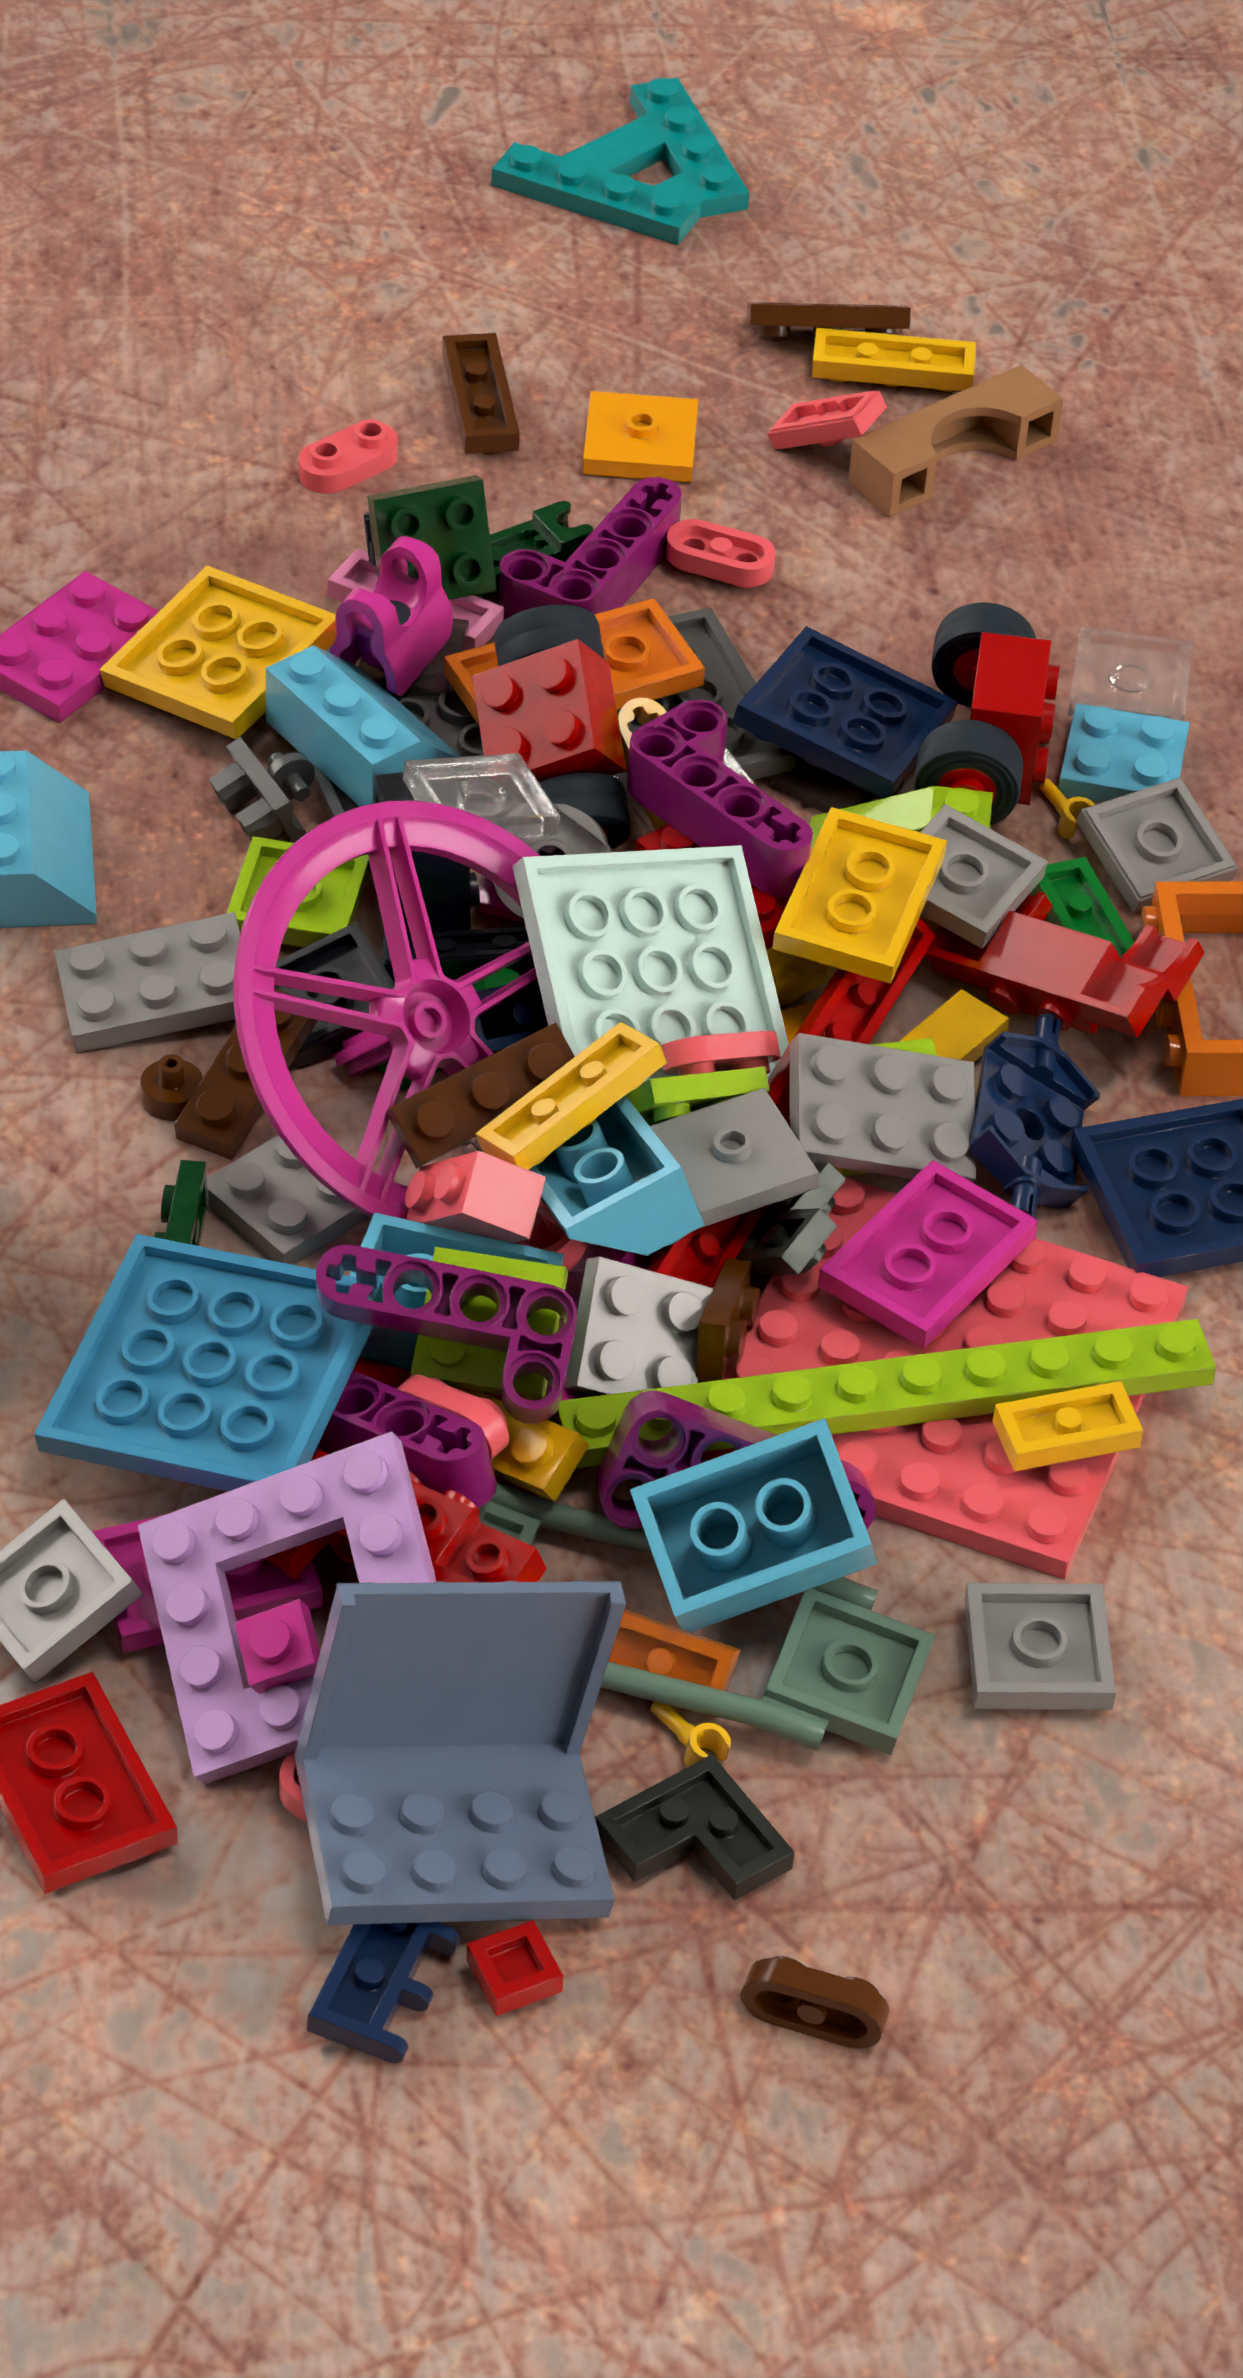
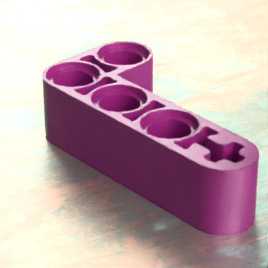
M649 477L640 480L627 492L566 562L529 549L515 550L503 556L500 562L498 605L504 607L503 619L506 620L510 616L527 609L547 605L578 606L589 610L594 615L622 607L666 557L667 532L672 525L680 521L682 501L680 487L675 482L661 477Z
M690 700L634 731L630 738L628 793L637 802L700 847L741 845L750 883L769 895L790 897L811 855L813 839L811 826L724 764L728 721L726 711L720 705L711 701Z
M338 1245L329 1249L321 1256L316 1267L317 1297L321 1306L330 1315L343 1320L507 1352L502 1380V1402L506 1411L514 1419L525 1424H538L548 1420L557 1412L562 1400L577 1323V1308L573 1298L565 1290L550 1284L356 1245ZM344 1271L356 1273L357 1283L352 1284L349 1294L337 1292L336 1281L341 1280ZM377 1275L385 1276L383 1280V1302L374 1301L373 1289H377ZM409 1282H417L424 1285L432 1296L430 1301L424 1306L417 1309H409L401 1306L396 1301L394 1294L402 1285ZM485 1296L496 1304L498 1312L490 1320L474 1322L462 1313L461 1306L468 1298ZM550 1309L562 1317L565 1325L556 1334L551 1336L540 1335L529 1327L527 1319L537 1310ZM528 1373L538 1374L549 1382L551 1392L545 1398L538 1401H528L516 1393L513 1385L520 1376Z
M352 1371L313 1456L318 1449L332 1454L392 1431L401 1440L408 1470L418 1477L425 1487L444 1494L446 1490L456 1491L472 1501L477 1508L491 1500L496 1493L497 1483L485 1434L481 1426L469 1419L359 1372Z
M655 1390L642 1392L632 1398L625 1407L598 1469L596 1483L603 1511L608 1519L620 1528H642L643 1526L634 1501L619 1500L612 1496L613 1490L619 1483L628 1479H637L646 1484L705 1462L701 1459L702 1453L712 1443L727 1442L735 1446L734 1451L777 1435L665 1392ZM663 1418L673 1423L669 1433L659 1440H646L638 1435L640 1428L650 1419ZM841 1460L867 1530L874 1521L876 1513L874 1497L859 1468Z

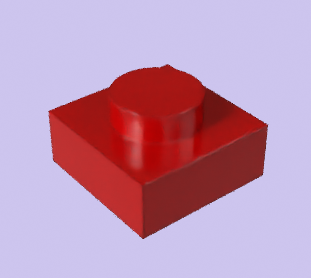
M534 1920L467 1943L466 1961L495 2016L563 1992L564 1975Z

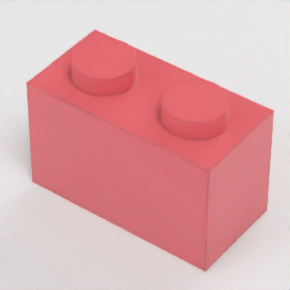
M481 1151L421 1166L419 1171L412 1177L406 1191L405 1204L409 1208L406 1220L511 1243L527 1240L531 1237L546 1177Z

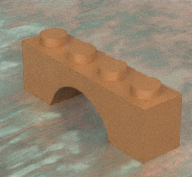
M1019 365L852 440L848 483L890 518L932 499L936 462L946 456L964 451H987L1018 460L1058 442L1063 398L1027 368Z

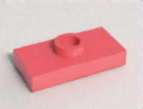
M875 390L795 403L772 426L768 436L775 450L820 443L822 447L832 446L844 439L862 436L887 406L880 391Z

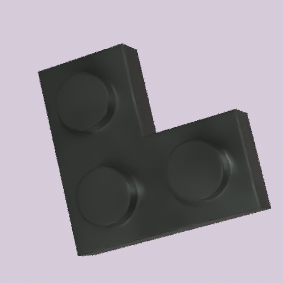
M830 1162L813 1163L819 1172V1188L769 1204L736 1257L737 1260L752 1262L751 1275H799L810 1270L823 1257L826 1252L824 1242L837 1227L827 1216L835 1204V1199L832 1196L846 1180Z
M713 1755L700 1760L595 1816L600 1841L634 1883L694 1851L734 1901L793 1869L795 1854L793 1849Z

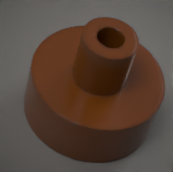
M174 1054L165 1055L159 1061L152 1063L143 1071L140 1079L143 1108L155 1118L176 1121L203 1079L201 1071L194 1064Z

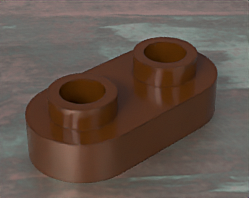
M785 1956L761 1959L753 1963L741 1991L743 2005L761 2021L856 2049L869 2048L880 2041L890 2011L887 2001L870 1982L858 1977H841L804 1966L793 1958Z

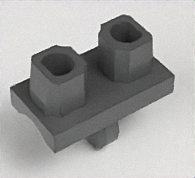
M241 737L227 745L226 748L234 762L208 780L218 799L230 813L256 796L257 801L235 814L239 825L248 839L251 841L253 836L273 839L282 832L292 843L303 837L306 831L292 814L293 806L290 800L295 798L301 802L306 800L311 794L309 786L313 782L315 770L304 754L297 752L286 755L276 752L269 757V768L266 770Z

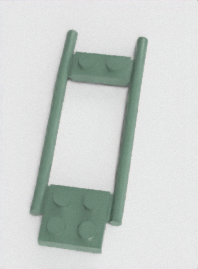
M497 1481L494 1496L489 1502L478 1508L480 1511L478 1518L481 1523L532 1546L537 1538L539 1528L543 1527L652 1554L643 1527L637 1529L620 1528L612 1523L606 1515L553 1503ZM841 1577L804 1591L762 1700L609 1661L600 1688L751 1725L818 1751L825 1730L891 1755L936 1635L871 1611L879 1590Z

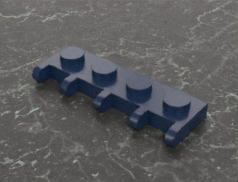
M440 1922L353 1924L308 2014L306 2031L395 2064L401 2063L409 2048L408 2043L402 2037L387 2030L399 2005L420 2012L428 2009L433 1998V1992L427 1985L413 1980L414 1974L427 1948L444 1955L453 1954L461 1940L459 1933Z

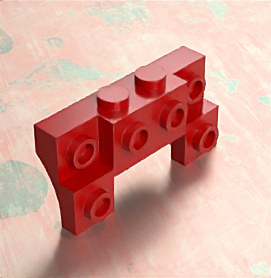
M1038 891L1035 896L1028 895L1014 912L1010 911L996 934L983 949L941 926L925 954L936 973L985 988L988 992L987 998L989 1001L1006 1013L1018 1014L1019 1011L1035 1016L1049 1013L1055 1015L1054 1020L1059 1018L1062 1021L1061 1030L1067 1031L1072 1027L1094 1035L1098 1027L1103 1026L1138 1038L1162 998L1174 1002L1177 1000L1205 952L1197 939L1190 937L1187 943L1159 935L1154 926L1146 924L1133 945L1119 957L1111 941L1044 921L1053 906L1046 893Z
M318 1449L311 1461L329 1454ZM409 1471L437 1582H538L547 1568L536 1547L481 1523L478 1518L480 1515L479 1509L468 1498L453 1490H446L444 1494L427 1488L418 1477ZM346 1528L263 1558V1560L282 1568L287 1577L296 1580L311 1559L324 1546L330 1543L338 1559L355 1566Z

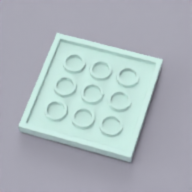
M741 845L522 857L512 866L548 1026L555 1022L557 1023L574 1056H577L619 1022H623L660 1043V1046L678 1039L701 1035L775 1031L777 1033L780 1056L782 1057L789 1043ZM779 1060L769 1063L770 1073L767 1074V1078L769 1077V1075L771 1074ZM662 1066L645 1081L653 1078L677 1076V1074H665Z

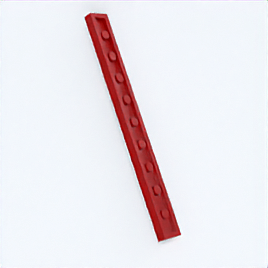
M919 917L891 984L838 968L794 1038L799 1033L869 1044L937 935ZM789 1044L768 1077L770 1091L767 1093L790 1127ZM769 1205L692 1231L676 1243L659 1249L646 1270L714 1288L725 1259H736Z

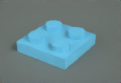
M1076 703L1058 789L1068 798L1080 796L1088 798L1093 802L1103 803L1179 778L1190 722Z

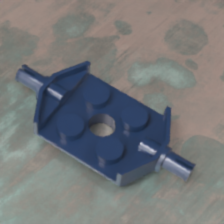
M1049 1013L1041 1014L1036 1018L1034 1036L1003 1031L984 1047L969 1144L972 1154L1004 1186V1192L1012 1197L1011 1205L1035 1219L1037 1204L1060 1209L1068 1208L1088 1192L1089 1187L1084 1184L1082 1186H1075L1077 1159L1071 1148L1073 1129L1082 1127L1084 1110L1100 1098L1098 1090L1068 1054L1060 1049L1058 1042L1062 1021L1059 1018L1054 1020L1055 1015Z

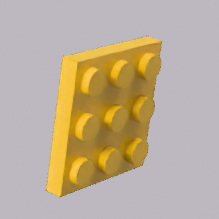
M207 565L107 661L99 671L104 687L237 740L266 712V668L313 645L327 651L337 638L336 614Z

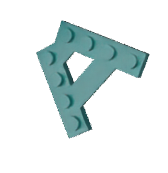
M678 77L669 79L657 78L650 82L630 85L629 102L639 118L563 156L542 151L532 145L514 142L492 168L491 186L676 245L680 244L699 218L748 210L749 204L748 189ZM662 160H665L674 175L655 186L630 177Z

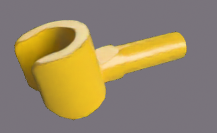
M1045 779V783L1041 782L1039 784V789L1054 805L1060 815L1057 828L1058 833L1062 838H1073L1077 828L1076 820L1081 809L1095 804L1088 798L1080 796L1067 799L1050 779Z
M653 1702L650 1708L651 1712L686 1746L684 1753L686 1768L708 1757L700 1748L710 1749L716 1754L718 1759L726 1761L731 1740L723 1727L714 1723H703L695 1727L693 1724H689L670 1705Z

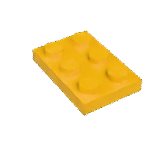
M831 807L811 850L809 861L805 864L774 932L773 949L891 984L944 861L948 840Z

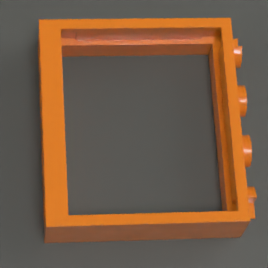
M1243 881L1155 882L1151 906L1142 907L1143 929L1148 924L1154 926L1159 935L1185 942L1183 933H1243ZM1190 977L1175 1002L1162 998L1156 1007L1158 1028H1167L1168 1032L1164 1040V1066H1174L1179 1097L1243 1096V1040H1203L1192 978Z

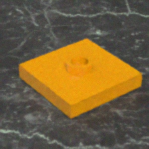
M590 391L582 474L635 479L661 477L674 482H692L699 399Z

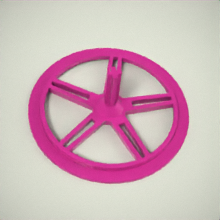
M409 800L386 801L365 805L338 814L310 830L290 846L265 876L248 909L236 951L233 988L237 1036L246 1070L267 1117L296 1159L321 1184L338 1198L370 1217H373L374 1213L406 1219L409 1210L405 1204L408 1186L393 1181L405 1151V1147L395 1129H393L377 1173L372 1171L389 1121L385 1112L394 1105L403 1076L412 1080L405 1098L407 1099L430 1086L436 1068H442L449 1076H452L493 1055L494 1053L477 1036L475 1032V1019L538 980L536 970L533 968L480 1000L473 987L474 984L531 955L529 942L454 981L443 974L411 851L442 856L471 868L494 882L511 896L520 907L521 903L512 866L522 857L540 855L522 840L487 819L462 809L438 803ZM368 854L396 983L394 988L387 989L276 968L281 943L289 922L309 891L337 866ZM395 876L417 959H412ZM274 985L370 1002L369 1014L274 992ZM274 1010L362 1030L363 1032L343 1041V1051L335 1054L337 1066L347 1065L350 1076H357L389 1061L356 1159L343 1150L327 1134L300 1096L282 1054Z

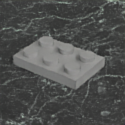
M235 912L55 950L76 1053L235 1019L233 976L236 951L240 938Z
M799 1033L790 1042V1128L813 1163L830 1162L834 1167L913 1179L934 1160L971 1182L976 1179V1157L972 1154L969 1146L975 1113L974 1062Z

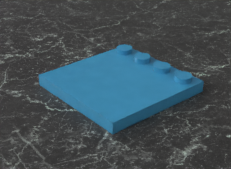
M136 1234L34 1433L38 1450L49 1454L228 1492L311 1461L373 1325L343 1320L330 1315L321 1306L317 1297L316 1269ZM343 1275L341 1280L336 1281L337 1292L349 1294L352 1284L357 1283L356 1277ZM377 1281V1289H373L374 1301L383 1302V1284Z

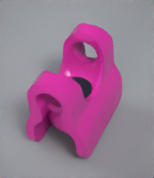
M408 536L399 537L380 559L379 576L374 592H369L360 587L355 588L339 605L336 611L337 638L330 648V653L354 665L362 658L371 667L380 672H385L388 692L398 696H402L447 643L452 632V608L442 588L439 556L432 547ZM406 560L416 567L419 579L408 576Z

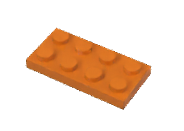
M654 598L595 614L600 626L604 657L610 664L617 710H620L628 701L635 698L655 700L704 686L705 667ZM495 643L451 654L444 658V675L478 725L479 720L472 676L498 667Z

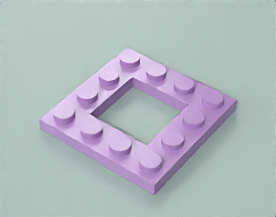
M392 1431L138 1525L193 1775L202 1784H209L294 1752L314 1675L287 1685L274 1686L262 1694H258L249 1686L235 1627L236 1617L225 1572L346 1528L359 1583L437 1582L402 1443Z

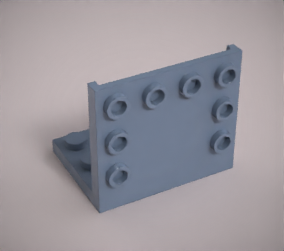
M621 1582L337 1583L294 1754L327 1925L609 1918L615 1898L585 1779L580 1751L626 1606Z

